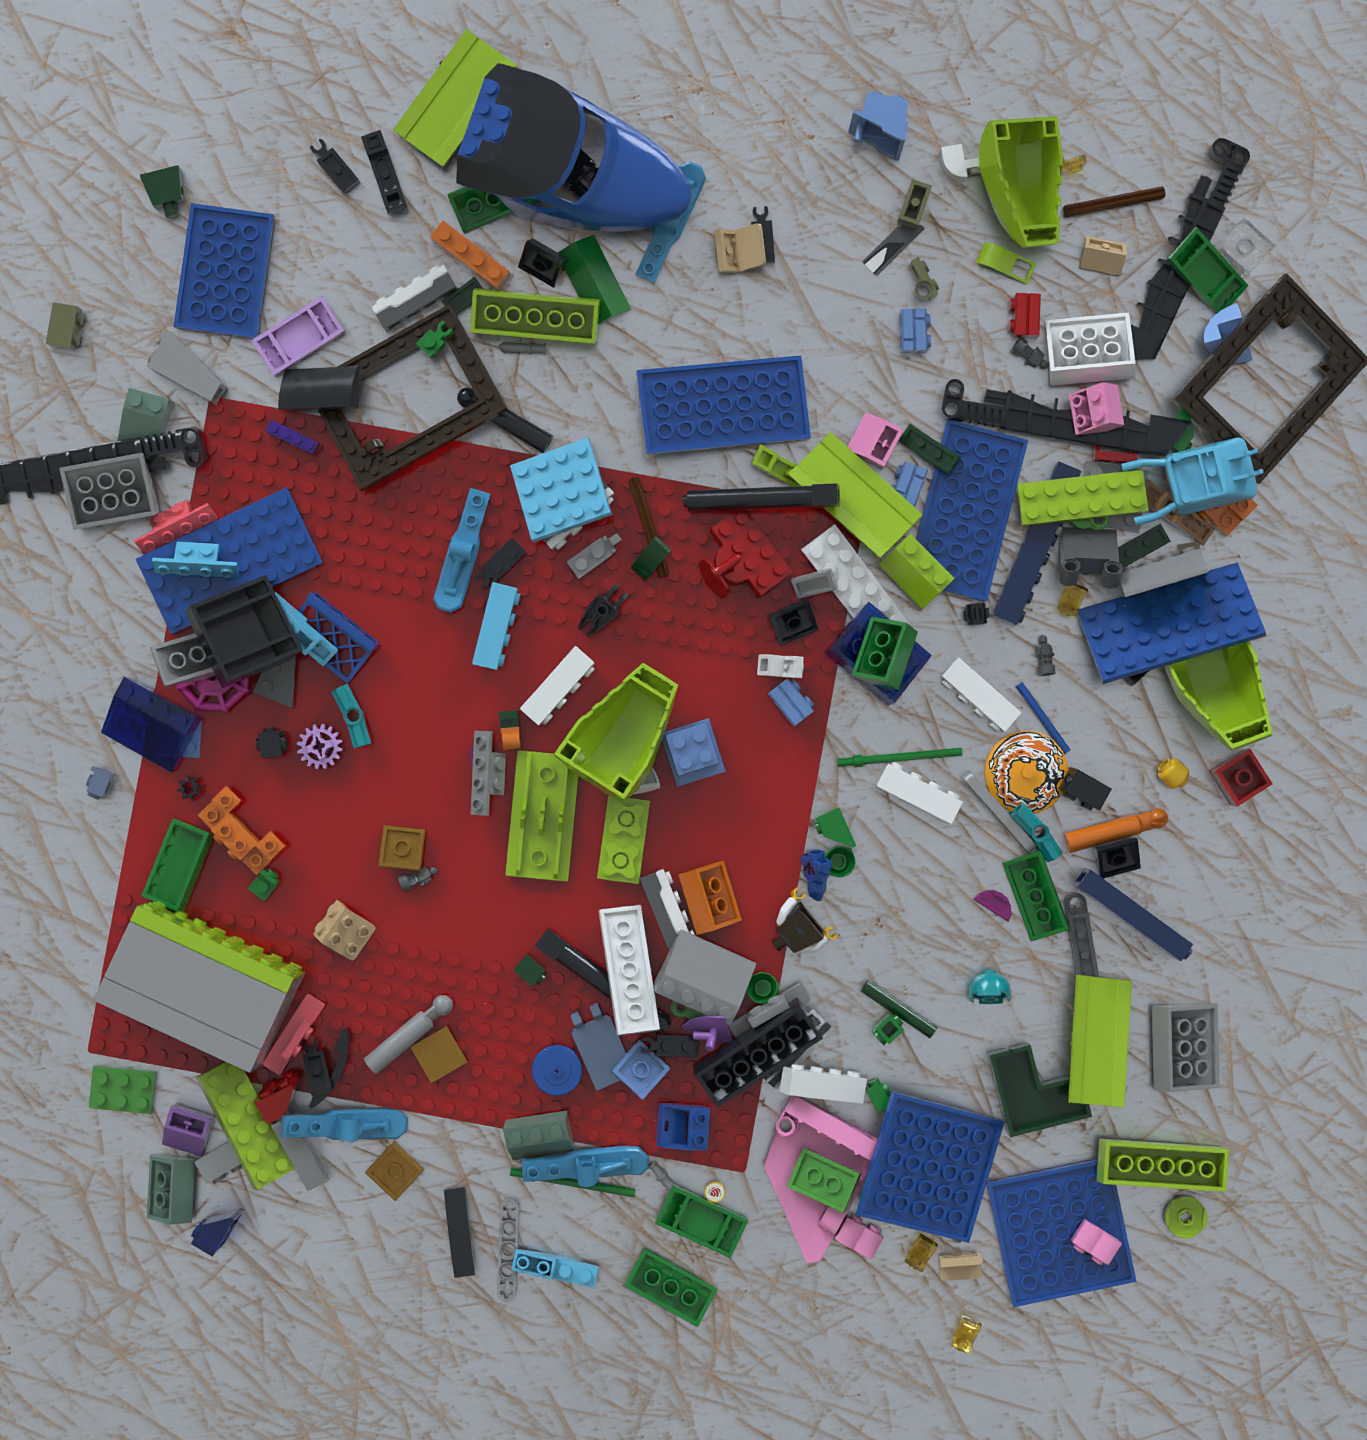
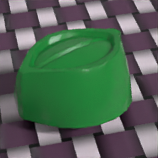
M835 846L825 855V858L832 861L830 876L845 877L852 873L855 868L856 860L851 848Z
M759 972L752 975L746 993L754 1002L765 1004L768 1003L770 998L776 996L779 983L771 974Z

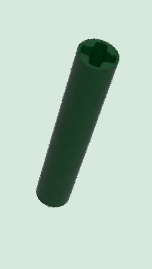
M869 979L863 985L860 992L891 1013L896 1014L901 1020L929 1039L934 1035L938 1026Z

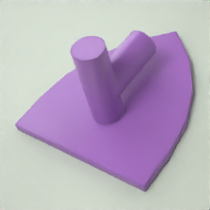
M725 1016L696 1017L682 1025L684 1030L693 1034L694 1040L707 1041L705 1047L707 1051L714 1050L715 1042L729 1043L732 1041Z

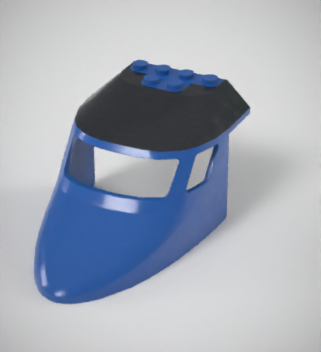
M497 63L485 76L457 155V184L496 195L520 218L560 227L590 231H636L663 225L678 218L690 205L692 197L691 188L681 168L660 146L634 127L587 99L569 91L561 84L539 74ZM584 113L599 118L604 123L606 135L605 148L598 172L590 188L578 201L571 202L554 196L553 192L565 183L573 170L584 139L586 125ZM539 199L555 208L535 207L523 200Z

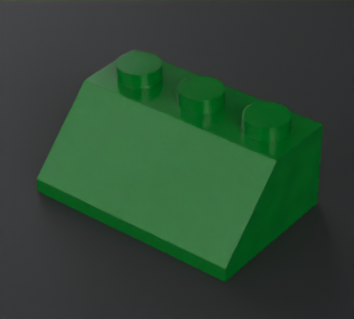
M871 616L852 676L879 687L898 691L918 632L908 623Z

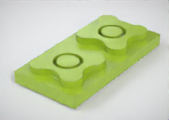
M608 796L598 879L639 884L650 801L628 798L624 801Z

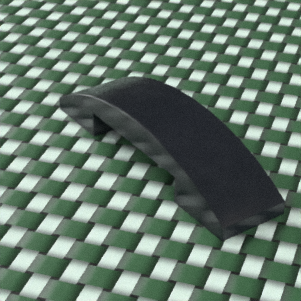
M381 130L361 136L387 214L407 208Z
M346 1027L342 1030L334 1048L342 1053L330 1078L332 1091L340 1081L349 1058L350 1030ZM332 1091L314 1095L308 1107L314 1108Z

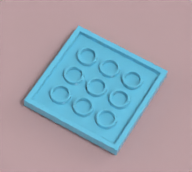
M589 438L510 465L533 543L612 515Z

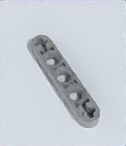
M970 770L961 776L968 787L1027 853L1032 852L1037 847L1036 844Z
M506 1198L500 1207L497 1296L502 1302L512 1301L517 1291V1272L514 1271L508 1277L502 1274V1268L505 1265L512 1267L515 1250L518 1249L520 1206L514 1198ZM509 1202L512 1203L513 1207H516L511 1213V1218L516 1217V1220H503V1216L508 1217V1209H504V1206H507ZM511 1223L515 1227V1232L510 1235L506 1234L503 1231V1226ZM504 1245H512L514 1253L509 1256L505 1255L502 1251ZM501 1280L514 1281L513 1283L509 1282V1291L513 1292L509 1294V1297H505V1294L501 1293L505 1289V1282L501 1283Z

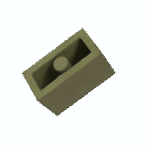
M912 179L897 224L917 230L932 185Z
M53 302L46 344L50 347L75 351V347L80 342L79 325H82L84 321L82 309L78 306Z

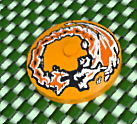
M1034 731L1014 732L1000 739L990 750L984 766L985 783L988 791L1003 808L1012 812L1018 805L1024 803L1035 814L1053 806L1064 793L1059 787L1068 772V763L1062 749L1048 736Z

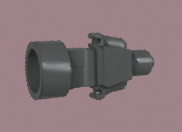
M1020 337L1011 348V351L1017 355L1024 356L1027 360L1025 364L1033 367L1039 365L1042 369H1047L1049 363L1043 360L1045 355L1039 347L1036 346V349L1031 348L1027 344L1028 341Z
M1041 635L1036 657L1038 656L1040 659V666L1038 667L1039 676L1054 675L1056 672L1055 665L1052 663V656L1055 654L1053 653L1052 646L1047 643V637Z
M423 867L421 872L415 871L411 875L404 874L397 878L405 893L419 884L424 887L425 884L432 880L431 875L438 874V869L432 867L428 871V868Z

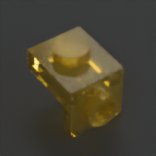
M1085 154L1066 161L1063 157V166H1060V174L1070 171L1071 174L1082 171L1087 163Z
M1078 584L1066 586L1058 601L1057 609L1066 616L1072 615L1076 617L1088 589Z
M920 1233L908 1249L905 1262L911 1268L923 1272L926 1263L937 1250L938 1244Z
M962 1315L953 1332L951 1346L958 1351L970 1354L973 1343L981 1330L982 1323Z

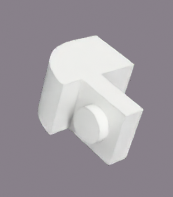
M962 144L941 147L939 151L941 165L945 174L951 179L966 181L968 177L967 172H970V175L981 173L979 158L965 160Z
M759 654L757 675L802 678L804 657Z

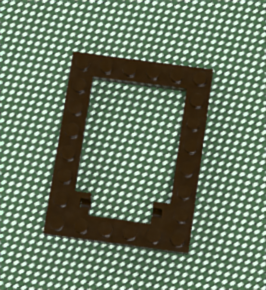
M1283 274L1172 397L1215 442L1240 437L1245 441L1248 450L1251 451L1254 448L1203 397L1272 320L1280 329H1285L1298 318L1330 351L1326 355L1329 360L1320 362L1317 365L1326 377L1258 451L1259 453L1250 456L1254 471L1263 469V474L1255 476L1257 484H1260L1367 365V356L1288 274Z
M451 304L446 305L337 366H360L361 380L418 348L416 343L430 329L435 333L438 324L444 321L446 327L443 328V332H447L450 328L454 331L452 337L447 338L446 341L479 401L389 451L386 450L381 439L371 440L362 448L342 409L318 410L361 492L508 411L505 402Z

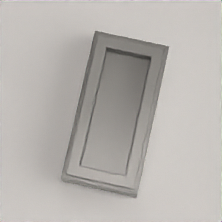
M831 568L798 576L791 580L798 599L833 591L838 588Z

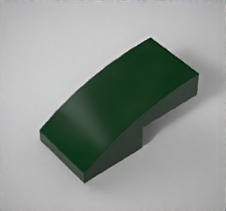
M656 536L635 560L631 568L646 581L672 550Z

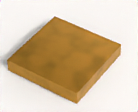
M384 825L378 867L421 872L426 830Z
M448 1026L441 1028L410 1047L431 1083L468 1062Z
M393 1141L367 1169L365 1174L396 1201L424 1169Z

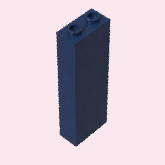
M1084 868L1072 884L1173 959L1182 961L1191 955L1193 951L1191 947L1194 944L1091 869Z

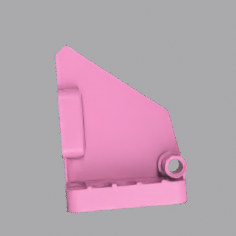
M792 1096L777 1121L776 1132L764 1169L781 1203L806 1263H812L821 1260L859 1193L868 1173L877 1138L800 1096ZM783 1120L791 1122L792 1129L790 1131L782 1130L781 1122ZM803 1148H807L861 1173L845 1213L787 1187Z

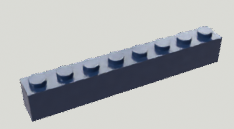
M1058 461L1049 480L1080 477L1082 471ZM1064 522L1029 526L991 617L1016 626L1018 622L1022 623L1026 614L1023 611L1025 604H1030L1034 592H1031L1033 585H1038L1042 573L1039 572L1041 566H1046L1050 554L1047 553L1050 545L1054 547L1058 535L1055 533L1058 526L1062 527Z

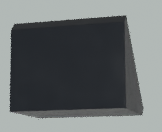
M530 239L524 245L518 268L554 288L569 259L539 241Z
M808 598L768 615L780 646L819 630Z
M1135 837L1092 848L1099 876L1103 879L1141 869L1138 839Z

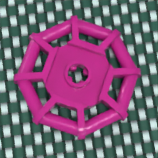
M210 677L176 685V689L186 697L195 707L194 710L196 711L210 710L226 713L230 707L250 691L248 689L249 677L241 680L240 685L234 683L224 688H221L217 677L215 681H211ZM194 685L201 693L199 699L191 692L188 686ZM231 687L238 689L225 701L223 694L229 691ZM206 696H218L220 703L204 702Z

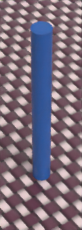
M1023 682L1018 684L1016 688L1050 736L1059 745L1064 754L1068 753L1071 749Z

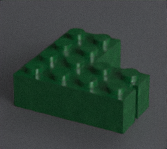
M1029 1043L1009 1047V1052L1004 1048L987 1053L1007 1134L1010 1137L1092 1117L1089 1104L1068 1102L1070 1075L1040 1082L1032 1048Z

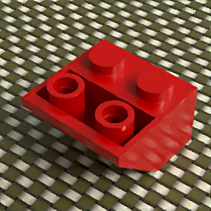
M299 1069L294 1072L291 1070L281 1075L280 1079L276 1081L272 1079L262 1085L263 1088L258 1093L255 1105L267 1124L281 1118L282 1115H286L294 1099L301 1072Z

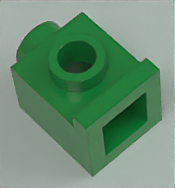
M876 1078L867 1083L866 1092L876 1112L879 1113L887 1108L888 1096L891 1093L887 1085H882L879 1078Z

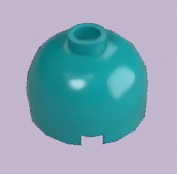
M984 970L983 974L977 975L970 984L969 1001L973 1003L974 999L979 1000V1004H1002L1003 999L1007 998L1008 1002L1011 1000V988L1008 980L1004 976L996 974L995 970Z

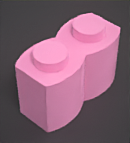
M854 1214L851 1217L846 1215L834 1235L835 1240L872 1260L884 1238L880 1234L882 1230L872 1224L869 1227L862 1224L863 1220Z
M1085 1218L1071 1239L1076 1250L1083 1254L1085 1251L1093 1255L1091 1259L1100 1265L1103 1262L1109 1265L1122 1245L1118 1239Z

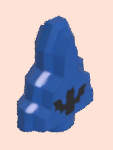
M810 850L800 857L804 876L807 879L809 896L816 901H821L826 891V882L832 868V861L825 858L823 850Z

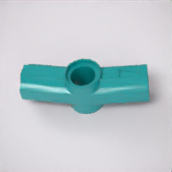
M343 685L332 691L331 693L347 723L354 749L372 744L364 712L360 708L349 685ZM353 710H357L359 713V719L355 722L349 719V713Z
M1024 803L1018 805L1010 816L1032 838L1039 851L1042 850L1046 862L1054 861L1060 857L1063 852L1051 835L1048 826ZM1041 826L1042 833L1039 836H1035V829Z

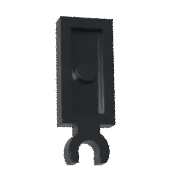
M319 139L322 145L321 149L316 150L313 146H310L313 154L320 156L316 161L341 192L345 194L359 182V179L333 147L327 151L326 143Z
M764 206V214L759 215L756 212V207H753V217L757 221L751 222V225L756 223L762 225L766 256L765 264L775 263L772 220L766 221L768 207Z
M513 538L509 539L482 565L486 571L476 574L474 580L477 581L481 577L485 578V583L481 587L483 589L487 588L491 578L497 582L526 554V551Z
M655 1035V1041L649 1037L641 1039L642 1042L645 1041L649 1044L648 1049L641 1050L643 1054L655 1050V1057H698V1040H694L693 1036Z
M314 1038L315 1044L313 1047H308L306 1041H303V1049L307 1054L302 1055L311 1096L332 1091L323 1050L318 1051L319 1042L317 1038Z

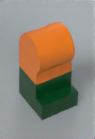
M519 711L498 712L504 751L521 749Z

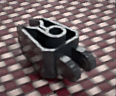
M617 584L607 593H600L595 596L583 614L578 629H581L588 621H593V627L586 634L587 637L601 630L621 614L620 606L629 595L627 593L622 594L619 600L615 602L611 596L618 591L619 586Z

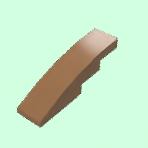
M1145 480L1147 502L1151 510L1157 512L1173 503L1171 494L1164 492L1151 480ZM1173 510L1162 517L1196 542L1199 541V544L1202 546L1205 545L1215 530L1213 526L1196 512L1180 515Z

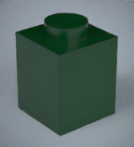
M529 953L513 969L531 986L535 983L539 985L547 976L544 973L547 968Z

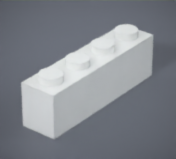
M575 646L520 709L537 725L540 726L542 723L546 725L553 717L552 711L556 707L560 709L566 703L567 699L565 697L568 693L571 692L573 694L581 686L579 681L583 676L588 678L595 670L593 667L595 662Z
M959 657L941 675L943 679L941 683L950 691L952 689L959 693L957 697L966 705L968 702L975 707L973 711L979 717L983 718L985 716L990 720L989 725L997 732L1000 730L1005 732L1021 714L1015 706Z
M895 762L892 765L886 764L875 785L876 787L952 824L963 803L958 800L959 795L948 791V793L941 791V786L932 781L929 784L921 781L922 776L912 771L910 774L904 772V767Z
M792 1064L791 1067L783 1066L779 1092L792 1096L863 1104L867 1079L860 1077V1073L855 1071L841 1074L842 1071L829 1068V1072H825L820 1067L811 1066L809 1070L804 1069L803 1065Z

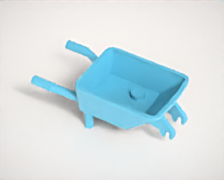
M1238 437L1166 455L1164 459H1139L1121 464L1123 472L1142 467L1165 466L1173 503L1155 513L1134 517L1135 525L1156 521L1173 510L1180 515H1186L1254 498L1257 494L1255 476L1263 474V469L1254 471L1250 456L1259 453L1258 448L1249 451L1245 441Z

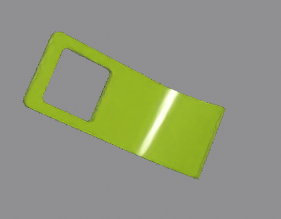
M984 242L976 261L977 264L993 268L1024 284L1029 283L1036 266L1034 262L1001 246ZM1017 259L1030 264L1025 280L1011 273Z

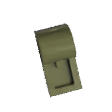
M919 257L911 260L909 265L918 280L913 290L914 298L919 302H926L936 298L939 287L934 279H930L927 273L929 272L927 264L924 260L920 261ZM921 286L926 287L929 294L926 296L920 295L918 288Z

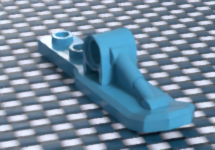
M691 161L679 166L691 188V203L678 218L666 224L653 227V236L635 274L653 284L657 280L671 246L680 239L706 180L702 166Z
M470 488L459 528L451 538L433 597L435 604L440 610L452 613L463 605L480 548L479 533L490 500V493Z
M398 1109L331 1110L324 1114L282 1115L281 1137L283 1138L327 1137L332 1140L353 1142L359 1139H398L407 1132V1118Z
M639 1146L574 1150L562 1156L521 1159L523 1182L570 1178L577 1180L578 1184L583 1187L594 1186L600 1177L642 1175L649 1169L648 1154Z

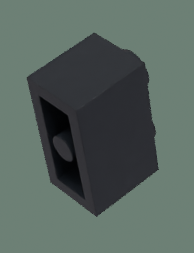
M1073 767L1069 768L1059 787L1061 791L1065 792L1064 797L1071 801H1075V799L1081 801L1080 806L1089 811H1092V809L1100 811L1112 788Z

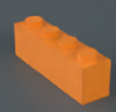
M442 221L430 236L432 242L495 290H500L511 276L509 270L445 221Z

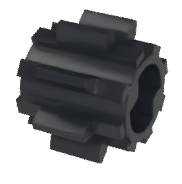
M985 603L966 605L964 620H968V625L987 623V618H990L989 608H986Z
M186 775L185 781H178L181 787L176 791L183 793L182 799H186L189 796L191 801H194L196 794L202 795L199 790L204 784L198 783V776L192 779L189 775ZM189 782L193 783L192 788L194 791L191 794L187 792L188 787H186Z

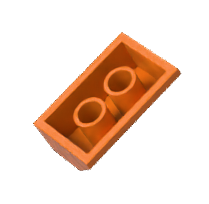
M724 860L678 874L696 935L742 921Z

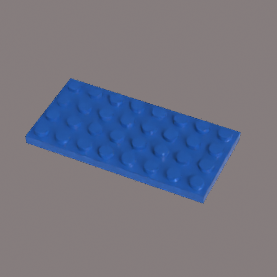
M801 355L636 371L646 455L811 438Z
M947 419L941 444L959 455L961 460L950 475L935 466L916 540L955 578L943 591L987 602L1028 440Z
M287 487L136 558L137 564L171 635L192 626L185 613L192 604L264 575H267L273 588L323 564L320 554ZM177 542L219 544L218 561L237 562L239 577L162 575L154 572L152 558L174 559Z
M1238 562L1126 598L1122 596L1077 610L1079 621L1103 684L1266 636L1265 628Z

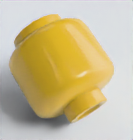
M1167 758L1158 767L1159 779L1171 789L1182 788L1189 781L1188 767L1177 758Z

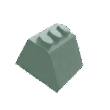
M568 1111L505 1120L503 1132L507 1150L513 1160L575 1150Z
M150 1155L146 1218L170 1225L192 1223L194 1173L196 1170L195 1159L183 1156Z

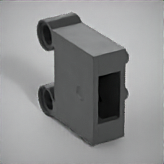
M1062 527L1059 540L1061 560L1059 582L1065 586H1073L1078 581L1079 573L1084 575L1098 573L1102 574L1101 583L1104 587L1110 589L1118 587L1123 566L1119 562L1117 530Z

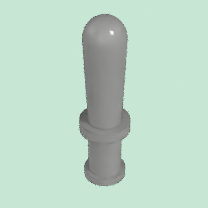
M502 342L499 346L502 352H528V354H531V352H541L546 354V343Z
M656 1160L649 1165V1169L657 1176L656 1180L661 1181L669 1192L672 1185L675 1184L668 1178L667 1172H663Z

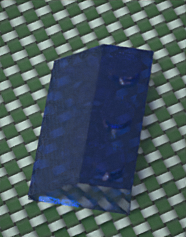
M237 1208L214 1214L209 1219H204L192 1232L191 1237L194 1239L191 1245L213 1257L224 1246L245 1209Z

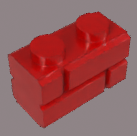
M1016 293L1014 299H1010L1009 308L1010 311H1013V319L1009 320V332H1013V338L1036 339L1039 337L1041 294Z

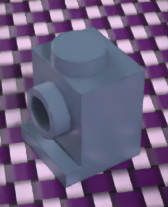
M92 766L91 771H94L93 775L90 774L86 782V786H88L87 796L99 800L100 797H107L116 774L97 766Z

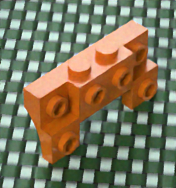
M1249 499L1199 511L1197 514L1205 521L1208 520L1226 537L1258 504Z
M225 786L198 816L211 828V831L214 833L212 837L220 845L223 843L229 849L227 852L233 859L242 860L256 875H259V872L265 869L286 845L272 831L260 841L232 813L242 800L228 786Z

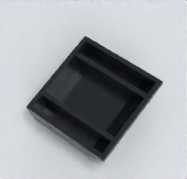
M267 575L192 604L185 612L221 688L277 666L303 651Z

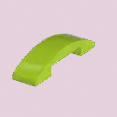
M760 444L751 464L789 486H799L788 476V473L797 465Z

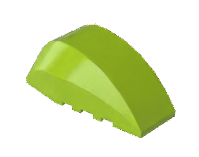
M1057 116L988 121L981 135L979 169L990 202L1002 227L1023 248L1059 244L1060 216H1058V206L1061 205L1059 185H1062L1060 166H1063V153Z
M1250 641L1165 666L1177 699L1211 735L1231 751L1272 736L1258 659Z
M642 663L617 688L611 690L608 696L600 703L595 704L592 710L585 716L583 715L578 719L554 753V756L576 775L604 793L625 801L641 786L652 770L669 721L678 684Z

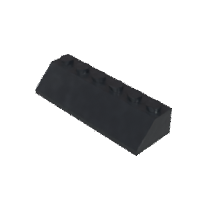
M798 997L788 1003L790 1008L755 1028L751 1027L693 1066L694 1076L717 1107L728 1102L823 1039L820 1031Z

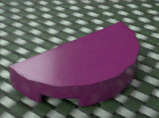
M985 890L973 898L974 901L1009 922L1012 915L1011 905L1005 895L995 890Z

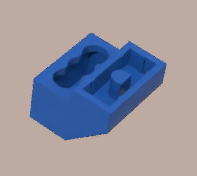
M659 1103L656 1145L672 1149L708 1151L710 1108L703 1105ZM689 1111L688 1139H687V1141H686V1140H685V1134L687 1133V1130H686V1127H685V1126H686V1123H687L686 1114H687V1112Z

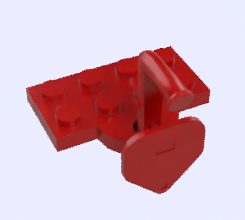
M746 509L734 511L710 528L709 531L721 548L716 552L714 565L707 558L699 562L706 585L723 597L730 592L726 582L740 584L747 581L758 597H760L793 573Z

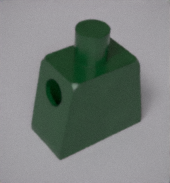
M176 165L140 174L141 181L153 207L156 210L164 209L166 218L178 216L176 205L185 202L182 169Z

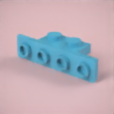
M177 542L174 559L152 558L154 572L162 575L239 577L237 562L218 561L219 544Z

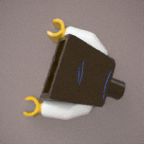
M797 887L791 891V897L787 899L779 911L776 920V933L779 937L773 940L772 944L778 951L788 946L793 953L798 951L801 953L816 952L828 943V939L834 940L838 935L834 933L829 936L830 930L834 927H826L823 930L801 901L797 904V900L805 897V892L800 897L796 896V891L799 889Z

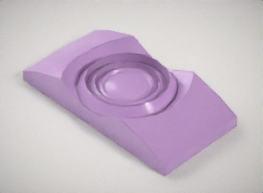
M323 296L251 341L272 374L276 376L286 369L295 366L313 352L325 347L345 331Z

